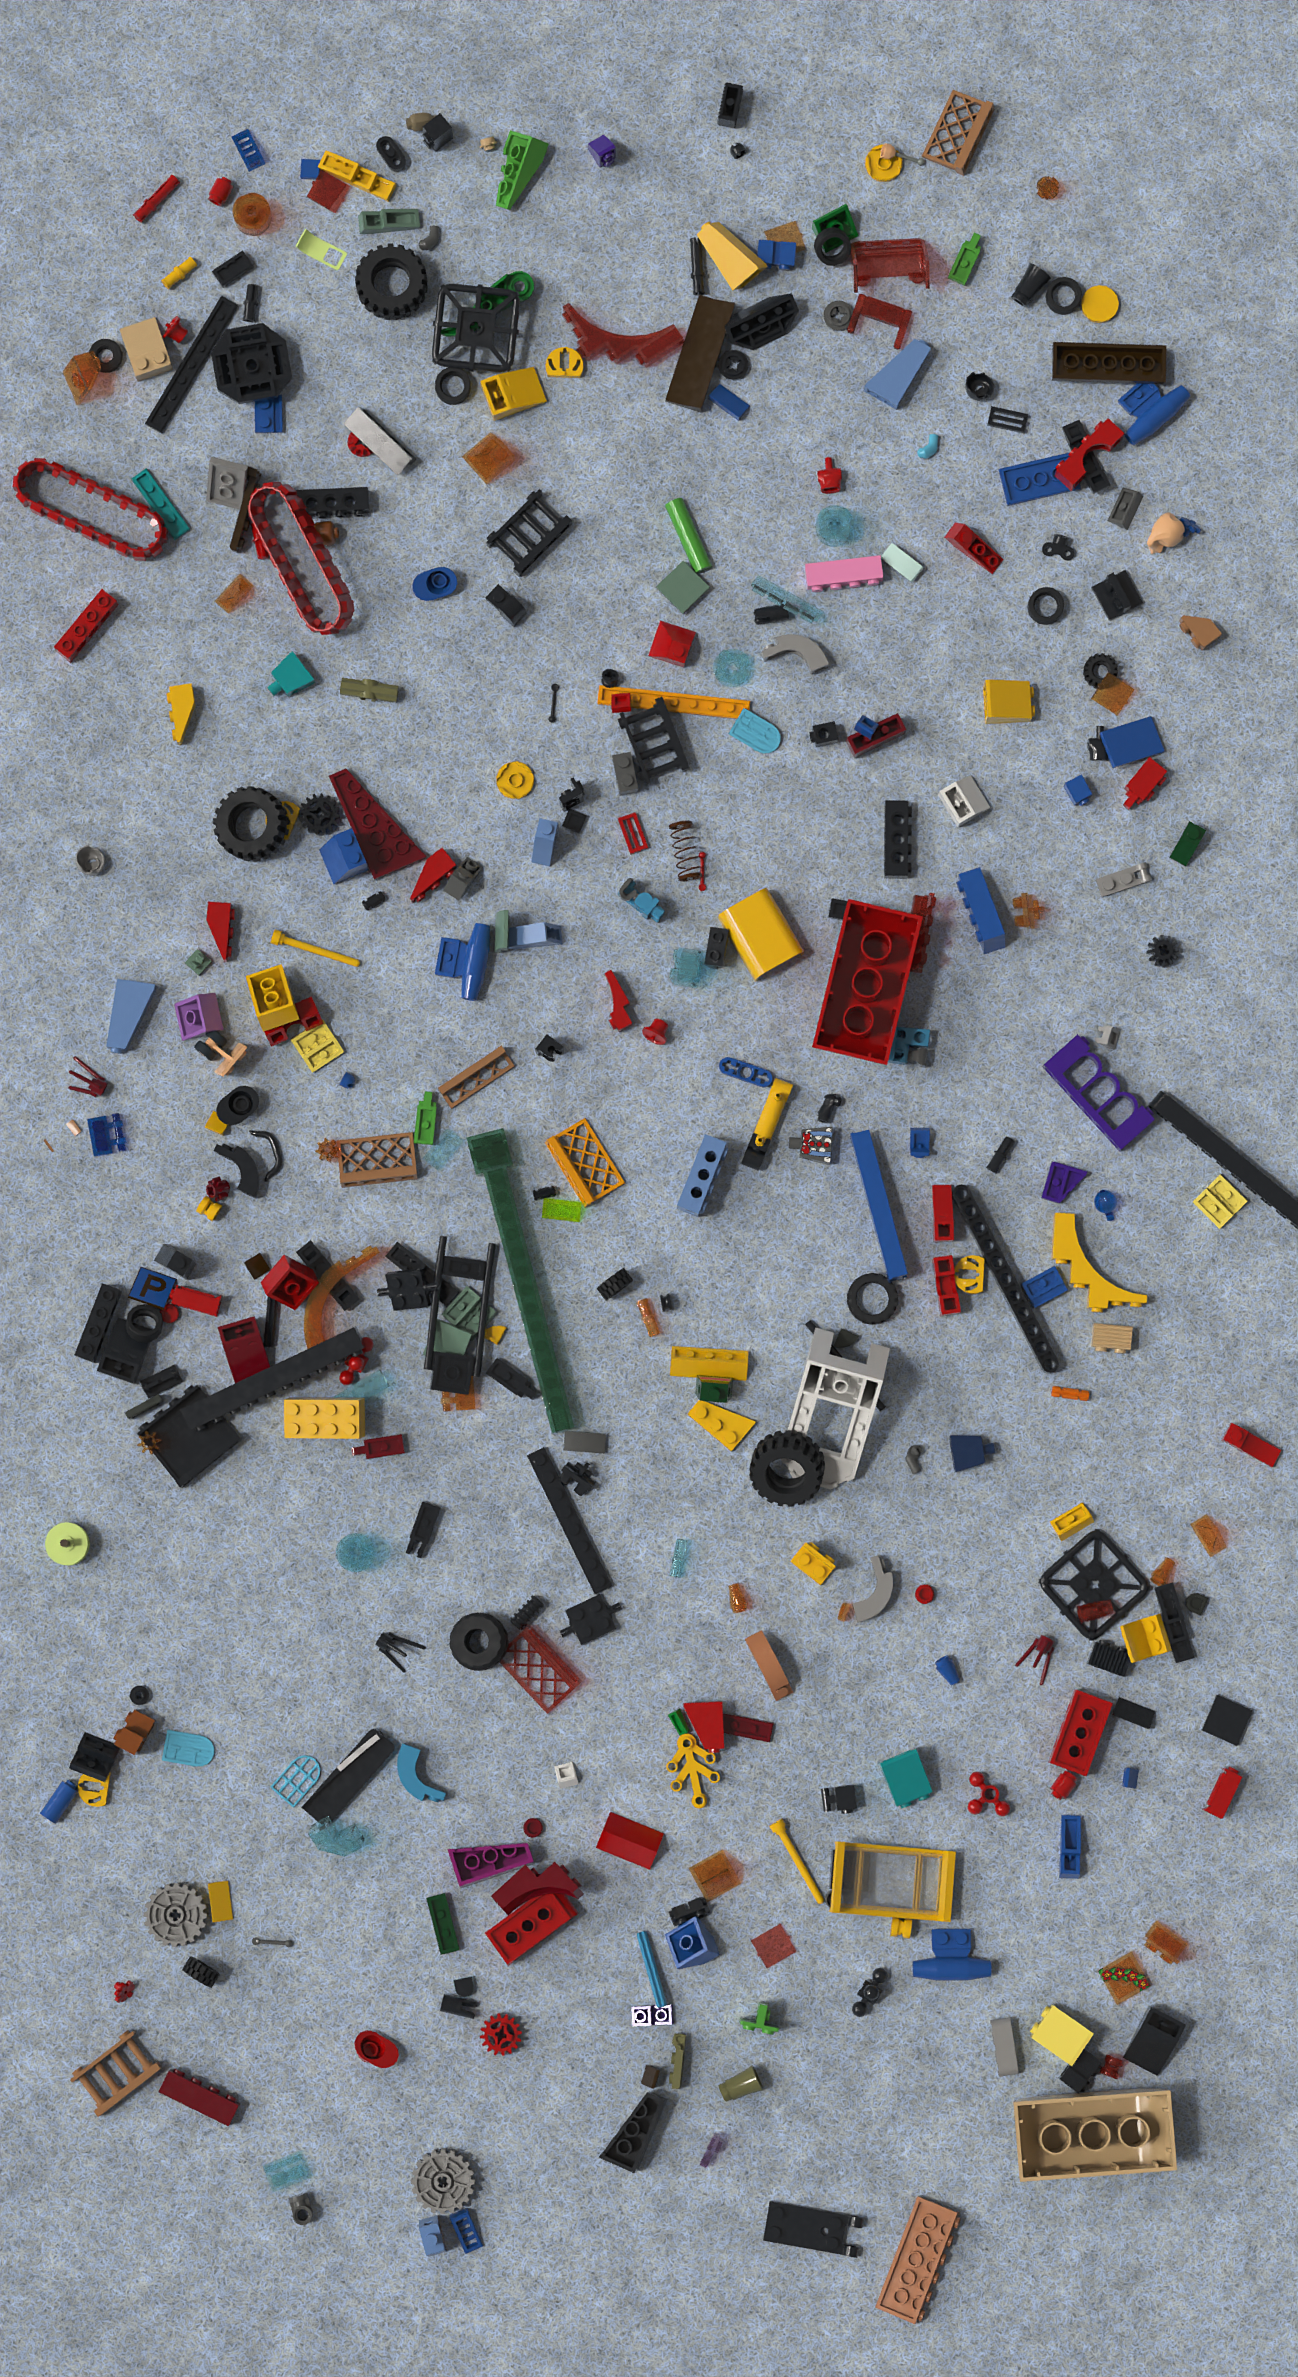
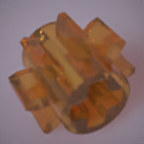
M1042 177L1037 182V194L1046 200L1055 198L1059 193V182L1054 177Z
M324 1138V1142L317 1143L319 1148L315 1152L321 1154L320 1160L323 1161L326 1158L331 1163V1159L334 1157L338 1158L337 1151L341 1149L335 1146V1140L329 1142L327 1138ZM326 1148L330 1149L329 1153L325 1151Z
M145 1431L146 1436H139L141 1443L137 1444V1446L144 1448L142 1453L149 1450L150 1454L153 1455L155 1448L160 1450L157 1443L161 1442V1439L155 1438L156 1432L151 1436L148 1431ZM153 1438L152 1443L154 1445L146 1448L145 1440Z

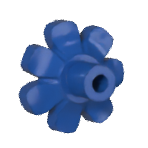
M1184 517L1180 518L1185 528L1184 537H1187L1190 532L1198 534L1201 532L1200 527L1195 525V521Z

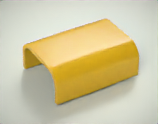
M767 888L752 894L718 915L723 928L729 930L728 937L755 982L764 973L798 954L801 956L804 954L800 943Z

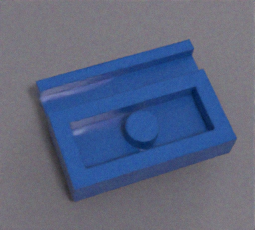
M282 394L278 395L277 398L255 402V433H283Z
M1055 1266L1020 1284L1034 1309L1068 1291Z

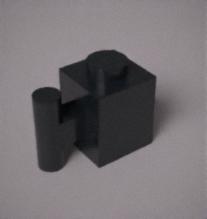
M854 1785L834 1787L835 1795L830 1796L829 1788L821 1789L824 1812L831 1811V1803H836L837 1811L841 1810V1814L853 1813V1809H857Z

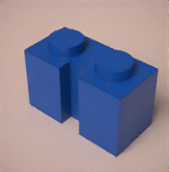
M759 240L757 256L768 266L765 269L779 266V270L788 271L790 267L794 268L795 242Z

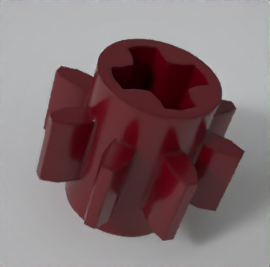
M220 1176L212 1178L206 1186L207 1195L210 1198H215L216 1202L224 1200V1198L228 1197L230 1185L226 1180H221Z

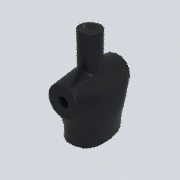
M1096 726V738H1088L1087 748L1090 754V761H1110L1099 734L1104 731V726Z

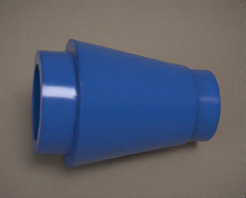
M948 1655L941 1657L935 1662L937 1671L950 1685L960 1680L953 1659L949 1658Z

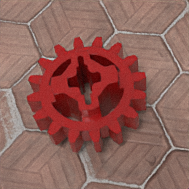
M498 2013L497 2018L491 2015L490 2022L484 2021L486 2028L481 2027L480 2029L484 2032V2034L480 2035V2038L485 2039L482 2045L489 2046L488 2052L493 2049L495 2056L498 2051L501 2052L502 2056L505 2055V2051L511 2054L512 2047L518 2048L516 2041L521 2042L522 2040L518 2037V2035L522 2034V2031L517 2030L520 2024L513 2023L514 2017L509 2020L507 2013L504 2017H501V2014ZM501 2021L500 2026L497 2028L490 2027L492 2024ZM507 2024L511 2025V2027L514 2030V2034L509 2033L507 2029ZM502 2026H504V2034L507 2036L502 2037V2040L498 2043V2035L495 2033L499 2032ZM488 2035L493 2036L495 2045L489 2041ZM506 2041L512 2042L510 2045L501 2048L502 2043Z

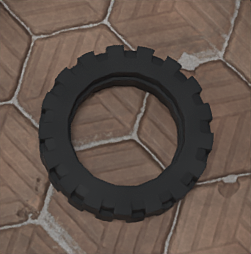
M864 1274L855 1279L847 1293V1305L850 1313L857 1320L865 1324L875 1325L885 1322L893 1315L898 1305V1293L895 1285L892 1282L889 1283L888 1279L882 1274ZM865 1284H879L888 1293V1305L881 1313L875 1315L866 1314L857 1305V1292Z

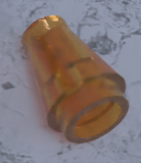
M1165 1557L1164 1561L1151 1573L1152 1577L1150 1580L1157 1586L1168 1584L1175 1562Z
M740 1584L729 1585L730 1609H732L733 1613L748 1610V1602L740 1588Z

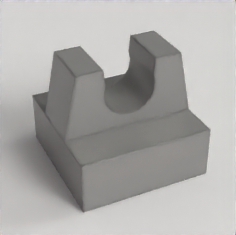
M1107 1025L1099 1027L1098 1031L1102 1032L1103 1036L1102 1038H1096L1095 1042L1115 1050L1120 1031Z

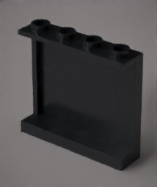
M198 1385L188 1387L184 1391V1396L180 1399L178 1397L173 1399L169 1403L170 1407L168 1409L158 1411L153 1416L155 1419L150 1423L145 1422L138 1428L140 1431L137 1433L180 1488H183L242 1440L225 1418L216 1423H213L211 1420L205 1423L206 1428L197 1432L195 1429H189L180 1409L207 1397Z

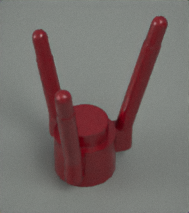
M74 1056L73 1059L95 1078L90 1080L69 1070L71 1075L88 1083V1088L91 1090L69 1086L68 1089L94 1097L97 1095L102 1096L108 1085L104 1081L105 1078L99 1076L83 1061Z
M1041 1635L1039 1639L1036 1638L1033 1644L1015 1666L1018 1667L1037 1646L1036 1650L1039 1653L1033 1668L1037 1667L1042 1655L1047 1654L1040 1680V1685H1043L1050 1658L1055 1649L1052 1647L1055 1642Z

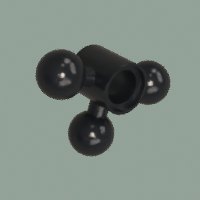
M876 1968L873 1971L872 1983L867 1980L864 1981L863 1987L857 1993L862 2000L854 2003L852 2006V2012L855 2016L863 2017L866 2015L868 2010L867 2003L869 2002L874 2005L883 1990L877 1986L879 1983H884L887 1980L888 1974L885 1969Z

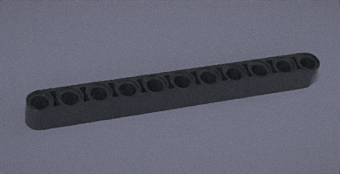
M1160 1091L1148 1105L1151 1110H1156V1114L1166 1122L1169 1121L1172 1124L1171 1126L1179 1133H1184L1190 1142L1195 1146L1201 1147V1151L1210 1158L1213 1157L1217 1160L1216 1163L1225 1170H1229L1235 1179L1240 1183H1245L1246 1188L1255 1195L1258 1194L1263 1202L1270 1207L1273 1206L1280 1216L1290 1220V1224L1298 1229V1202L1166 1093Z
M957 1185L952 1192L953 1200L1035 1359L1044 1373L1051 1374L1055 1372L1059 1367L1058 1359L970 1189L966 1185ZM963 1189L966 1192V1197L963 1199L958 1198L956 1191ZM967 1206L973 1207L975 1214L968 1216L965 1213V1208ZM974 1224H982L984 1231L982 1233L975 1232ZM983 1241H991L992 1249H984L982 1246ZM998 1257L1001 1260V1266L994 1267L991 1259ZM1007 1274L1010 1277V1283L1003 1284L1000 1281V1276ZM1012 1291L1019 1294L1018 1301L1010 1300L1009 1293ZM1021 1308L1026 1309L1028 1312L1027 1318H1020L1018 1310ZM1030 1325L1034 1326L1037 1330L1036 1335H1029L1027 1327ZM1039 1342L1043 1343L1046 1347L1043 1353H1039L1035 1348ZM1046 1360L1054 1362L1052 1370L1045 1368L1044 1363Z

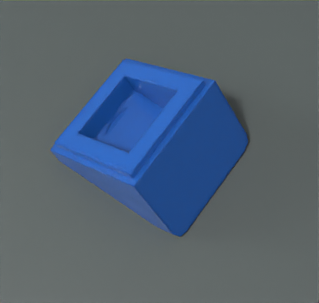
M1124 1768L1122 1786L1136 1789L1139 1770Z

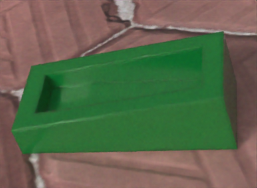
M680 1708L668 1714L680 1736L690 1731Z

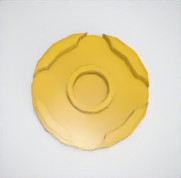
M881 144L873 147L867 154L865 168L872 179L879 182H888L894 180L899 175L902 169V158L894 156L892 159L881 158L880 153L883 146Z
M1093 286L1082 297V313L1094 323L1108 322L1118 311L1119 301L1117 295L1107 286Z
M514 761L504 764L499 769L496 776V784L499 791L505 797L521 799L531 792L534 785V776L526 764Z

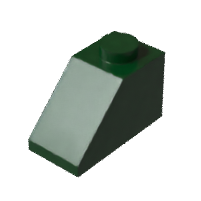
M1189 821L1169 858L1186 867L1206 830Z

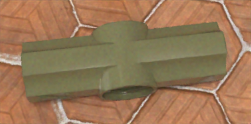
M342 678L340 695L359 697L361 700L371 699L372 702L380 700L396 703L399 686L382 684L371 679L355 680Z

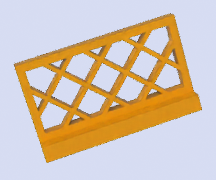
M585 1118L546 1140L547 1148L584 1208L625 1184ZM582 1124L587 1130L586 1137L575 1135L577 1127ZM564 1135L572 1137L570 1147L562 1145L559 1138ZM574 1138L585 1141L583 1150L572 1148ZM587 1141L596 1144V1154L585 1151ZM571 1151L582 1153L580 1163L571 1160ZM584 1154L595 1157L593 1167L582 1164ZM597 1158L606 1160V1170L595 1167ZM581 1167L592 1170L590 1179L582 1178L580 1175ZM594 1170L605 1173L603 1183L592 1180ZM607 1174L615 1175L619 1182L615 1185L605 1184ZM591 1183L602 1186L601 1192L596 1196H593L590 1191Z

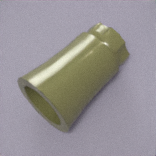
M753 2065L718 2085L725 2102L763 2091L762 2083Z

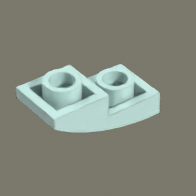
M893 543L890 544L881 556L884 562L910 582H913L924 568Z

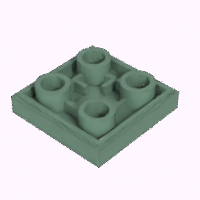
M684 561L656 586L682 614L710 589Z
M437 1319L434 1351L464 1355L473 1333ZM425 1347V1350H424V1352H423V1355H424V1356L426 1355V1347Z

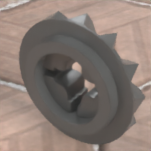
M833 301L826 306L823 317L827 326L833 330L842 331L853 322L854 314L851 306L846 302ZM836 309H838L840 314L844 315L841 317L840 323L837 318H833L836 315Z

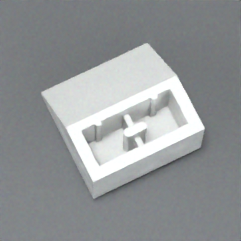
M971 776L952 783L939 791L938 794L957 827L990 809Z

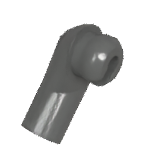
M430 226L429 236L419 242L421 250H430L438 244L439 226Z

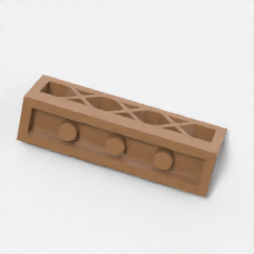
M501 1045L447 1081L438 1090L452 1109L515 1066ZM502 1056L509 1064L504 1069L495 1068L496 1060ZM484 1068L492 1070L491 1078L488 1080L479 1079L480 1071ZM468 1079L476 1080L475 1088L471 1091L463 1089L464 1082ZM452 1090L460 1091L459 1099L453 1103L446 1095Z

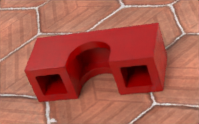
M312 996L295 1003L299 1020L264 1031L271 1047L288 1040L287 1029L291 1025L301 1024L308 1031L324 1024Z
M953 1256L935 1257L932 1259L940 1317L960 1314L961 1309L955 1284Z

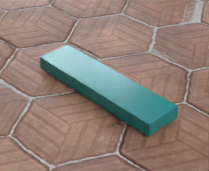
M147 468L131 478L153 511H156L163 518L164 526L174 540L190 530Z

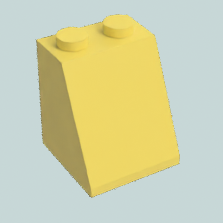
M1054 2005L1046 2006L1041 2013L1043 2018L1039 2024L1035 2022L1030 2029L1032 2033L1030 2037L1073 2066L1094 2033Z

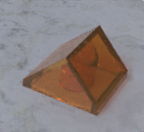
M723 1850L716 1852L689 1868L707 1902L741 1884Z

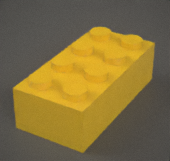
M289 1397L284 1399L285 1438L360 1439L365 1437V1398Z

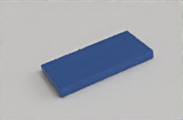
M1069 453L1000 468L998 471L1007 506L1070 492L1055 477L1056 466L1060 461H1066L1070 457ZM1080 483L1072 491L1081 489Z

